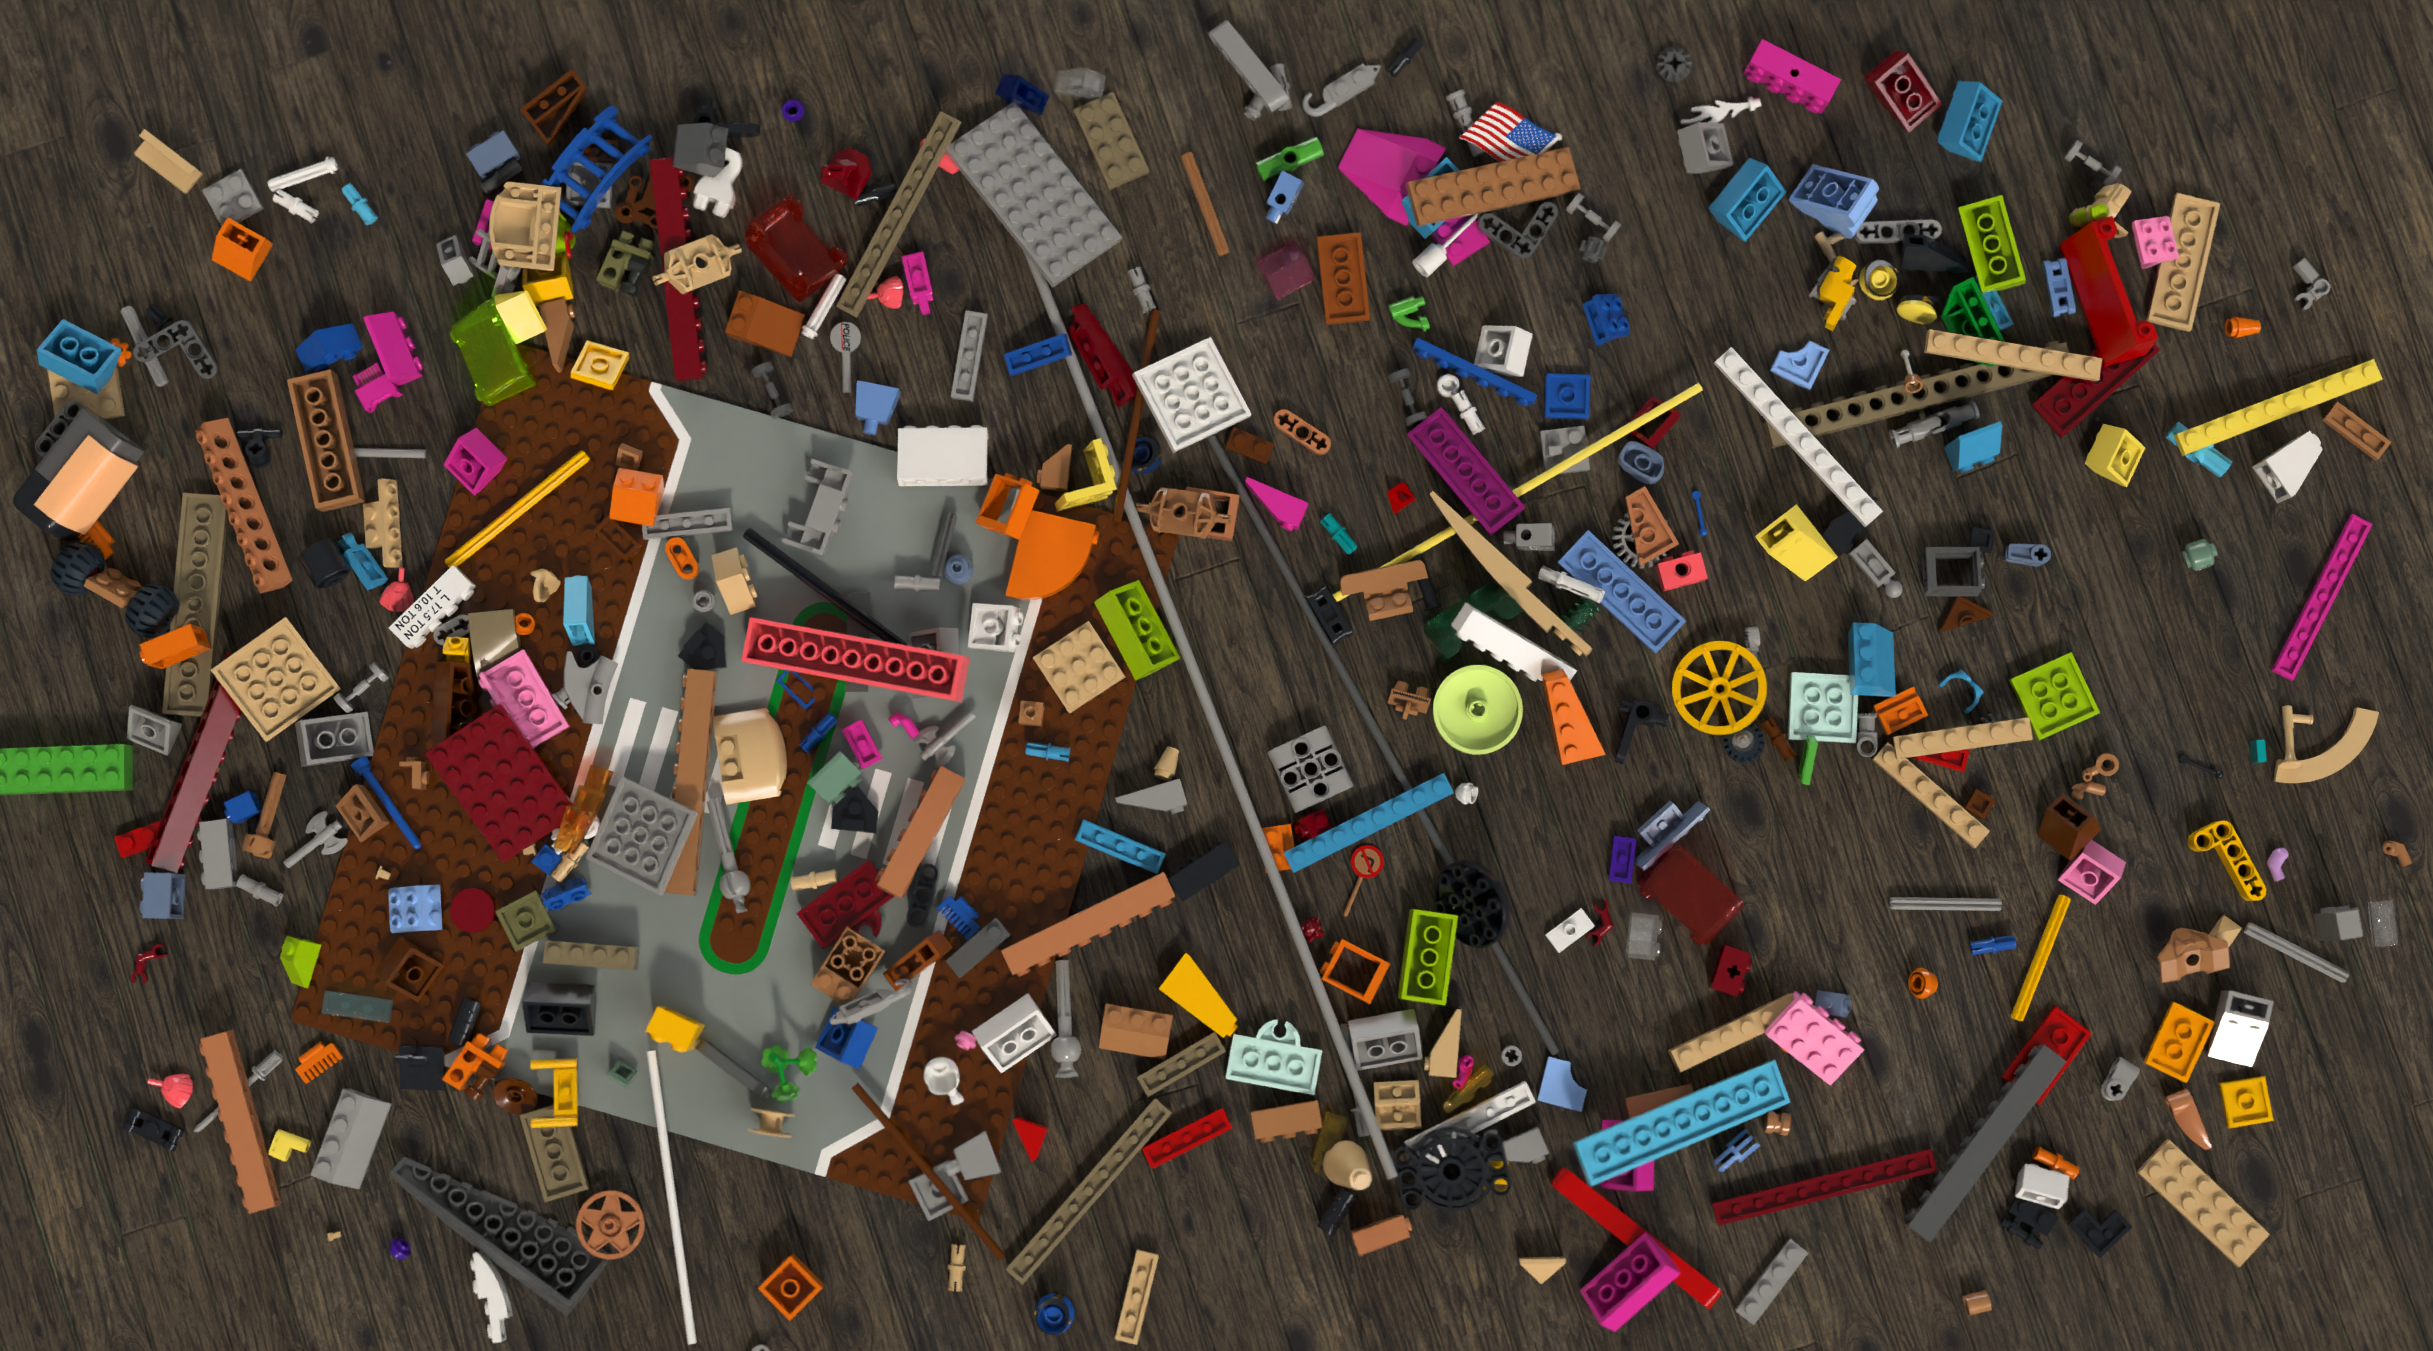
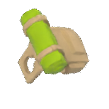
M2122 184L2104 186L2095 195V202L2092 205L2074 209L2073 213L2069 216L2071 224L2075 227H2085L2093 221L2113 216L2114 219L2132 191ZM2115 222L2118 231L2114 237L2127 236L2128 232Z

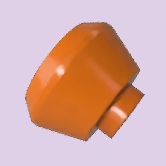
M1917 968L1910 975L1908 986L1913 996L1918 999H1924L1935 993L1938 987V980L1930 971L1924 968Z

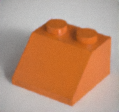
M619 468L613 485L610 519L654 527L664 494L663 475Z

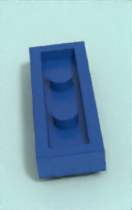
M1061 334L1004 354L1011 376L1072 356L1067 334Z

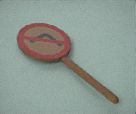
M1360 846L1351 856V867L1359 877L1343 915L1345 917L1348 916L1362 879L1373 878L1383 869V855L1374 846Z

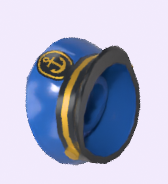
M1052 1293L1044 1296L1039 1300L1035 1308L1036 1324L1042 1332L1048 1335L1064 1333L1074 1319L1072 1303L1061 1294Z

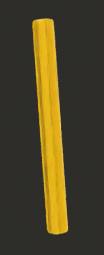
M2058 895L2012 1011L2011 1017L2017 1021H2023L2071 901L2065 895Z

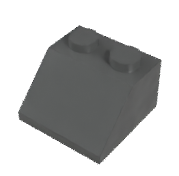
M710 123L678 125L672 167L715 178L724 169L728 128Z

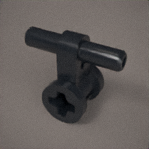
M254 428V430L236 432L238 440L253 439V441L246 445L245 452L251 464L256 468L267 466L271 460L270 454L266 450L265 439L282 438L283 436L281 429L265 430L264 428Z

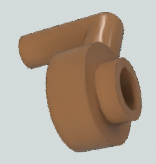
M2103 753L2096 759V765L2082 772L2083 779L2087 782L2091 781L2092 776L2098 773L2104 776H2111L2118 771L2119 761L2114 754ZM2110 760L2111 766L2106 768L2103 766V762Z

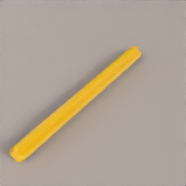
M583 450L578 452L445 559L448 567L450 568L452 565L458 567L590 460L589 456Z

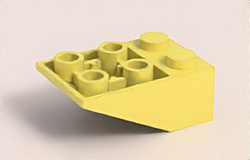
M1797 504L1755 536L1769 555L1805 582L1838 558Z

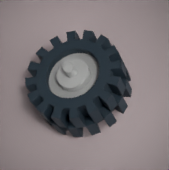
M1750 724L1738 732L1727 734L1723 737V746L1726 753L1735 762H1741V764H1745V762L1751 763L1754 759L1757 760L1765 747L1763 734L1755 724Z

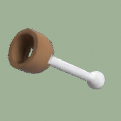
M1903 350L1900 355L1904 358L1908 372L1904 379V387L1908 393H1916L1923 387L1922 380L1917 374L1912 373L1908 359L1909 351Z

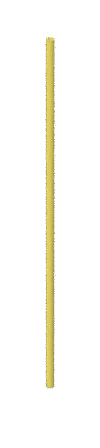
M1697 383L1512 490L1513 493L1520 497L1703 390L1701 385ZM1472 514L1464 518L1470 525L1477 521ZM1450 526L1381 567L1405 563L1414 556L1425 552L1456 534V532ZM1341 590L1333 594L1336 602L1349 596H1342Z

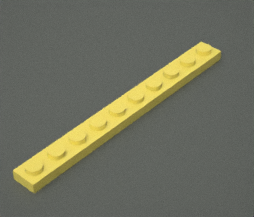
M2372 359L2174 435V438L2182 456L2376 383L2382 380V376L2375 360Z

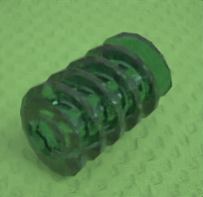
M1580 596L1578 598L1580 604L1573 603V610L1568 609L1566 611L1568 617L1563 615L1560 617L1575 633L1576 631L1584 633L1582 625L1591 626L1588 621L1589 618L1594 621L1597 620L1595 612L1603 614L1595 603L1588 598ZM1566 638L1564 639L1565 642H1567L1569 645H1572V643L1569 642Z

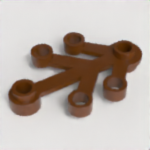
M651 168L649 169L650 179L643 199L636 203V196L638 190L643 187V180L639 176H632L629 179L630 189L626 201L618 204L615 209L616 218L621 223L629 224L636 220L650 225L653 229H658L657 226L652 225V220L656 219V215L650 217L639 212L645 208L655 210ZM685 174L681 178L682 181L685 179L689 180V185L686 189L687 193H691L695 189L696 184L690 175ZM638 179L640 184L636 187L633 186V180ZM626 208L629 209V215L623 216L622 211Z

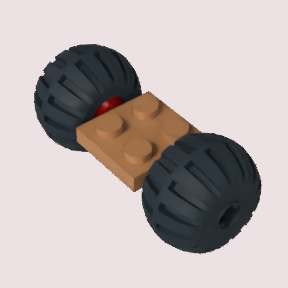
M74 541L67 544L60 551L52 564L50 576L54 585L61 592L72 596H81L91 590L121 608L128 606L125 614L126 623L136 635L144 638L154 639L163 635L170 628L173 618L178 614L180 604L175 593L168 587L159 584L141 586L138 581L123 576L116 569L108 568L104 570V556L93 544L84 541Z

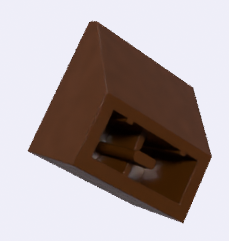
M2062 793L2046 809L2038 837L2071 861L2102 829L2095 816Z

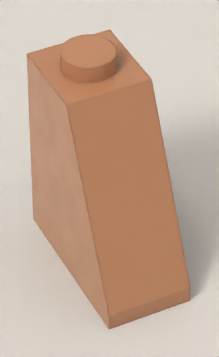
M1399 1214L1350 1231L1360 1256L1409 1238V1231H1412L1409 1218H1404L1403 1214Z

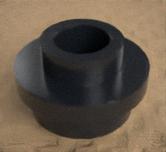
M591 645L581 647L577 653V660L584 667H588L600 657L599 651ZM587 652H590L592 655L591 659L585 660L584 655Z

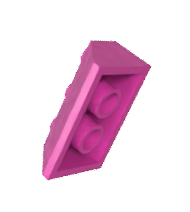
M395 312L363 317L387 379L400 386L422 377L421 369H423L420 358L414 355L413 349H415L412 338L406 335L404 329H407L404 318L402 316L399 317Z
M1602 1120V1130L1625 1120ZM1654 1160L1602 1181L1601 1188L1629 1191L1654 1190Z

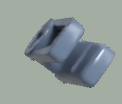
M2010 544L2006 546L2004 551V560L2006 562L2034 567L2045 564L2051 557L2050 549L2042 544ZM2039 551V555H2043V558L2038 560L2034 553Z

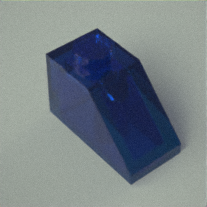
M1011 74L1002 75L995 92L996 95L1010 104L1015 103L1018 107L1038 115H1042L1050 96L1021 76Z

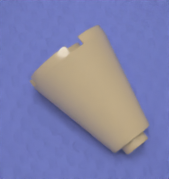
M1340 1141L1334 1144L1330 1151L1326 1152L1323 1159V1170L1330 1181L1356 1190H1363L1369 1186L1371 1182L1369 1164L1365 1151L1359 1145L1352 1141Z

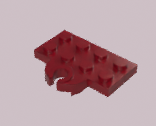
M867 860L796 913L823 950L838 940L846 927L861 935V928L864 925H869L872 928V935L877 938L880 934L882 916L878 909L895 896L878 888L876 878L879 872L870 860Z

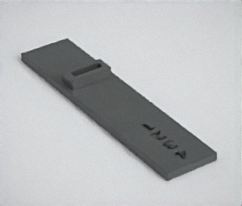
M847 592V599L870 615V592ZM847 615V635L869 639V630ZM846 681V692H868V685Z

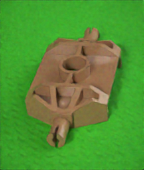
M1161 487L1156 492L1151 503L1143 504L1137 502L1136 504L1138 506L1136 507L1137 512L1150 515L1153 531L1157 533L1163 532L1205 539L1215 523L1230 524L1231 522L1228 520L1231 519V515L1219 514L1217 512L1213 496L1209 493ZM1180 506H1184L1186 512L1184 516L1178 518L1176 510Z

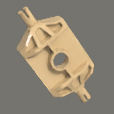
M711 234L664 253L665 271L652 277L653 281L657 280L654 284L658 285L669 281L683 295L709 283L730 276L731 272L730 257L741 253V248L737 249L740 245L735 244L727 248L719 238ZM697 257L704 260V268H699L696 265Z

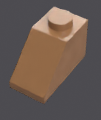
M1067 444L1043 463L1042 470L1038 469L1037 483H1041V489L1068 492L1073 451L1072 445Z

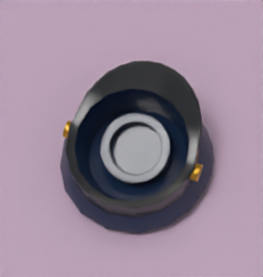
M1138 435L1131 471L1147 474L1153 472L1160 465L1162 449L1160 444L1153 438ZM1125 444V446H1124V448H1123V452H1122V458H1123V460H1124V455H1125V450H1126V444Z

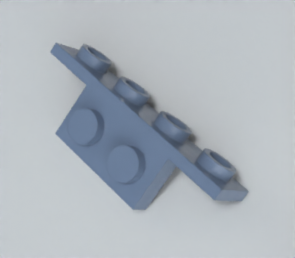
M1698 801L1686 813L1682 814L1673 802H1667L1637 830L1649 846L1634 859V863L1644 871L1654 865L1656 860L1663 853L1669 851L1677 840L1684 837L1697 822L1702 821L1710 809Z

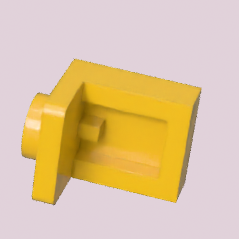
M446 637L442 650L443 654H446L447 661L470 663L469 638Z

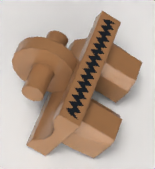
M1397 681L1394 689L1391 690L1388 704L1396 705V711L1404 712L1402 719L1407 720L1408 714L1417 716L1418 712L1426 714L1431 701L1429 699V689L1417 687L1416 694L1407 693L1409 684Z

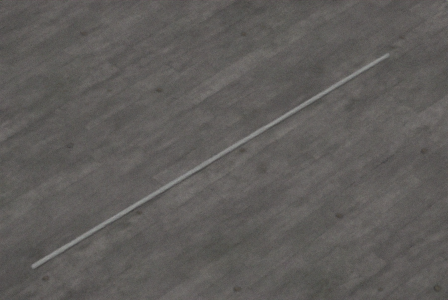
M1024 252L1056 336L1067 334L1045 277ZM1067 334L1072 356L1065 359L1097 439L1101 438L1102 443L1107 446V459L1109 465H1112L1114 468V482L1118 492L1121 469ZM1127 487L1124 509L1386 1177L1387 1179L1398 1176Z

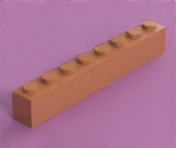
M1162 872L1002 949L1001 952L1012 975L1017 973L1018 977L1030 972L1029 967L1035 964L1041 967L1051 962L1049 958L1056 954L1059 957L1070 953V947L1076 944L1082 947L1092 942L1090 938L1097 934L1099 937H1103L1111 933V927L1119 924L1121 928L1132 923L1131 918L1138 914L1142 918L1152 913L1151 908L1157 905L1163 908L1173 903L1171 898L1176 896L1165 873Z
M234 1030L200 1039V1051L206 1058V1073L212 1079V1094L214 1099L218 1101L220 1108L218 1109V1116L220 1121L224 1122V1137L226 1142L230 1144L232 1151L230 1159L232 1164L236 1165L238 1173L236 1180L238 1186L242 1187L244 1194L242 1197L245 1209H248L249 1214L275 1207L282 1202Z

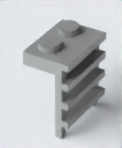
M479 228L476 234L483 238L477 259L471 256L468 262L496 280L491 295L493 298L497 294L513 292L522 268L500 266L497 274L495 272L497 258L493 252L488 267L485 266L484 262L490 245L489 232L486 233Z

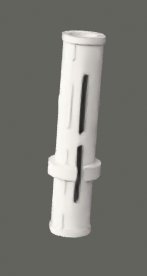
M1546 566L1541 568L1538 579L1549 582L1558 589L1569 590L1597 603L1602 601L1605 594L1603 589L1574 579L1563 571L1560 573Z

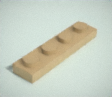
M1137 1249L1115 1337L1116 1340L1135 1345L1138 1343L1159 1257L1158 1254Z

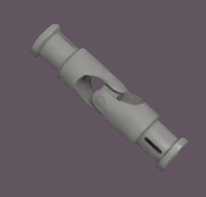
M1970 400L1966 405L1945 409L1930 415L1926 419L1907 423L1905 427L1897 430L1891 429L1889 430L1891 443L1895 448H1899L1901 444L1906 442H1916L1924 439L1930 433L1936 434L1962 425V422L1972 418L1975 420L1979 419V409L1976 403ZM1940 418H1944L1947 421V425L1941 427Z

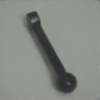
M2181 755L2178 759L2181 764H2190L2215 775L2217 779H2221L2224 775L2220 770L2215 771L2189 760L2186 755Z

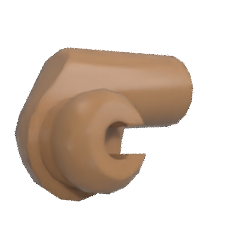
M2090 781L2075 784L2071 788L2073 790L2071 796L2075 799H2083L2084 792L2103 796L2106 792L2105 785Z
M2388 840L2382 844L2383 852L2396 856L2401 867L2412 864L2408 852L2402 843Z

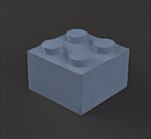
M144 873V877L141 880L143 900L140 902L142 918L184 919L186 874Z

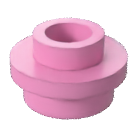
M960 1031L959 1035L955 1036L959 1047L965 1050L975 1048L976 1038L973 1035Z

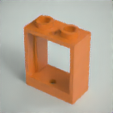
M1005 473L1004 476L995 474L975 523L990 531L1020 540L1040 490L1032 487L1033 482L1027 479L1020 478L1018 481L1017 477ZM1010 489L1020 490L1007 523L997 521Z
M192 624L139 644L142 650L140 651L142 661L148 666L164 669L212 649L204 628Z
M1341 939L1340 943L1335 941L1330 951V954L1333 955L1330 962L1325 961L1320 970V974L1323 975L1321 979L1370 1004L1390 963ZM1344 947L1378 964L1364 995L1329 977Z

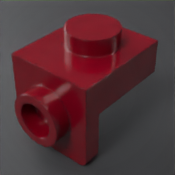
M1320 809L1293 823L1295 833L1302 843L1333 828L1324 809Z

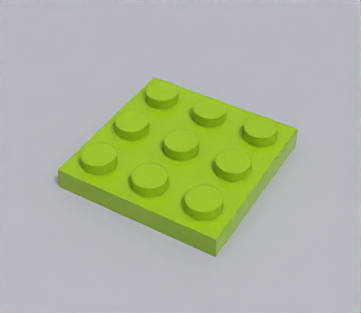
M2072 652L2009 680L2026 718L2029 717L2030 725L2037 741L2100 713Z

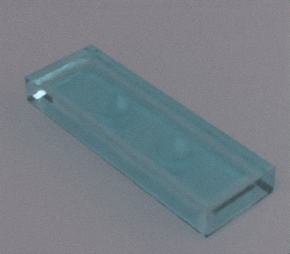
M325 991L321 1013L389 1023L394 1000Z

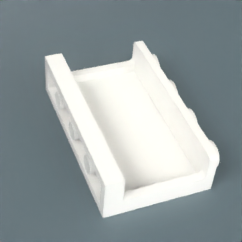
M952 425L948 428H939L938 426H927L926 428L905 426L904 428H898L897 480L899 486L988 485L987 428L980 425H973L970 428H961L957 425Z

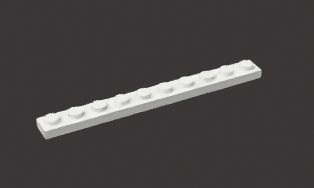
M1732 347L1714 362L1719 370L1864 527L1883 512Z

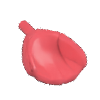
M893 276L885 280L878 286L877 292L870 293L867 299L878 298L888 308H900L903 297V283L898 276Z
M399 568L398 581H394L387 586L379 600L382 606L393 612L406 611L414 603L411 588L408 582L404 581L405 568Z
M188 1074L170 1075L165 1077L164 1081L149 1078L147 1082L148 1084L162 1087L161 1092L164 1099L176 1108L183 1107L189 1100L193 1090V1081Z

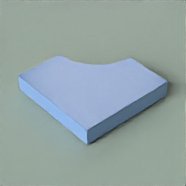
M1810 340L1799 351L1785 352L1780 350L1770 372L1810 390L1829 350Z
M1548 1056L1537 1100L1582 1112L1587 1090L1578 1086L1573 1080L1570 1072L1571 1062Z

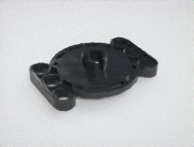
M1444 1127L1433 1130L1425 1135L1417 1143L1414 1150L1406 1144H1401L1395 1148L1393 1153V1163L1398 1174L1396 1177L1403 1206L1409 1210L1418 1209L1424 1199L1428 1204L1438 1209L1461 1211L1480 1203L1488 1195L1490 1189L1499 1196L1508 1194L1511 1189L1512 1181L1503 1137L1496 1130L1486 1131L1481 1139L1478 1135L1467 1129ZM1452 1132V1135L1438 1136L1440 1133ZM1457 1133L1465 1134L1471 1137V1139H1468L1464 1136L1457 1135ZM1433 1136V1140L1424 1147L1422 1144ZM1495 1136L1499 1143L1491 1147L1486 1143V1138ZM1401 1150L1407 1151L1410 1158L1406 1161H1401L1398 1159L1397 1153ZM1495 1157L1500 1158L1503 1161V1166L1494 1168L1490 1163L1491 1159ZM1454 1163L1459 1166L1460 1171L1457 1172V1176L1453 1177V1173L1448 1172L1444 1166ZM1404 1172H1410L1413 1174L1414 1180L1412 1182H1405L1402 1180L1401 1175ZM1504 1179L1508 1186L1500 1190L1495 1186V1181ZM1414 1193L1418 1196L1419 1201L1411 1204L1406 1200V1196ZM1479 1193H1482V1195L1479 1198L1472 1201V1199H1474Z

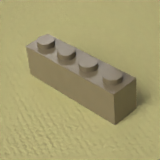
M545 941L543 963L638 970L640 947Z

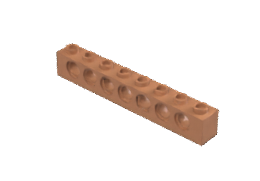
M224 418L204 422L196 430V439L201 444L204 459L212 472L213 482L217 485L221 502L225 505L229 514V522L234 527L237 542L242 547L245 562L252 572L253 582L258 587L260 593L284 588L292 581V577L229 419Z

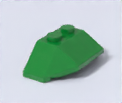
M1974 277L1953 286L1940 317L1946 331L2005 342ZM1973 361L1990 367L1995 366V364Z

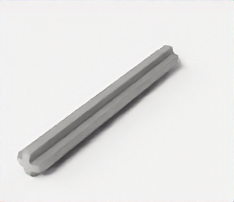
M1891 897L1889 906L1890 909L2000 911L2002 901L2001 899Z
M2247 923L2245 926V934L2339 982H2346L2348 979V971L2254 923Z

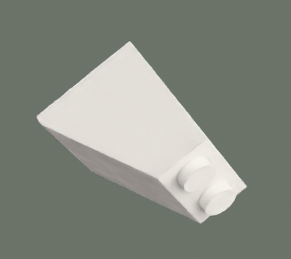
M2310 431L2296 437L2252 467L2277 503L2287 500L2297 493L2323 450L2320 446L2319 438Z

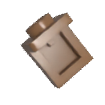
M407 757L406 762H399L400 767H412V789L426 790V784H429L430 781L429 771H426L427 763L421 762L418 757Z

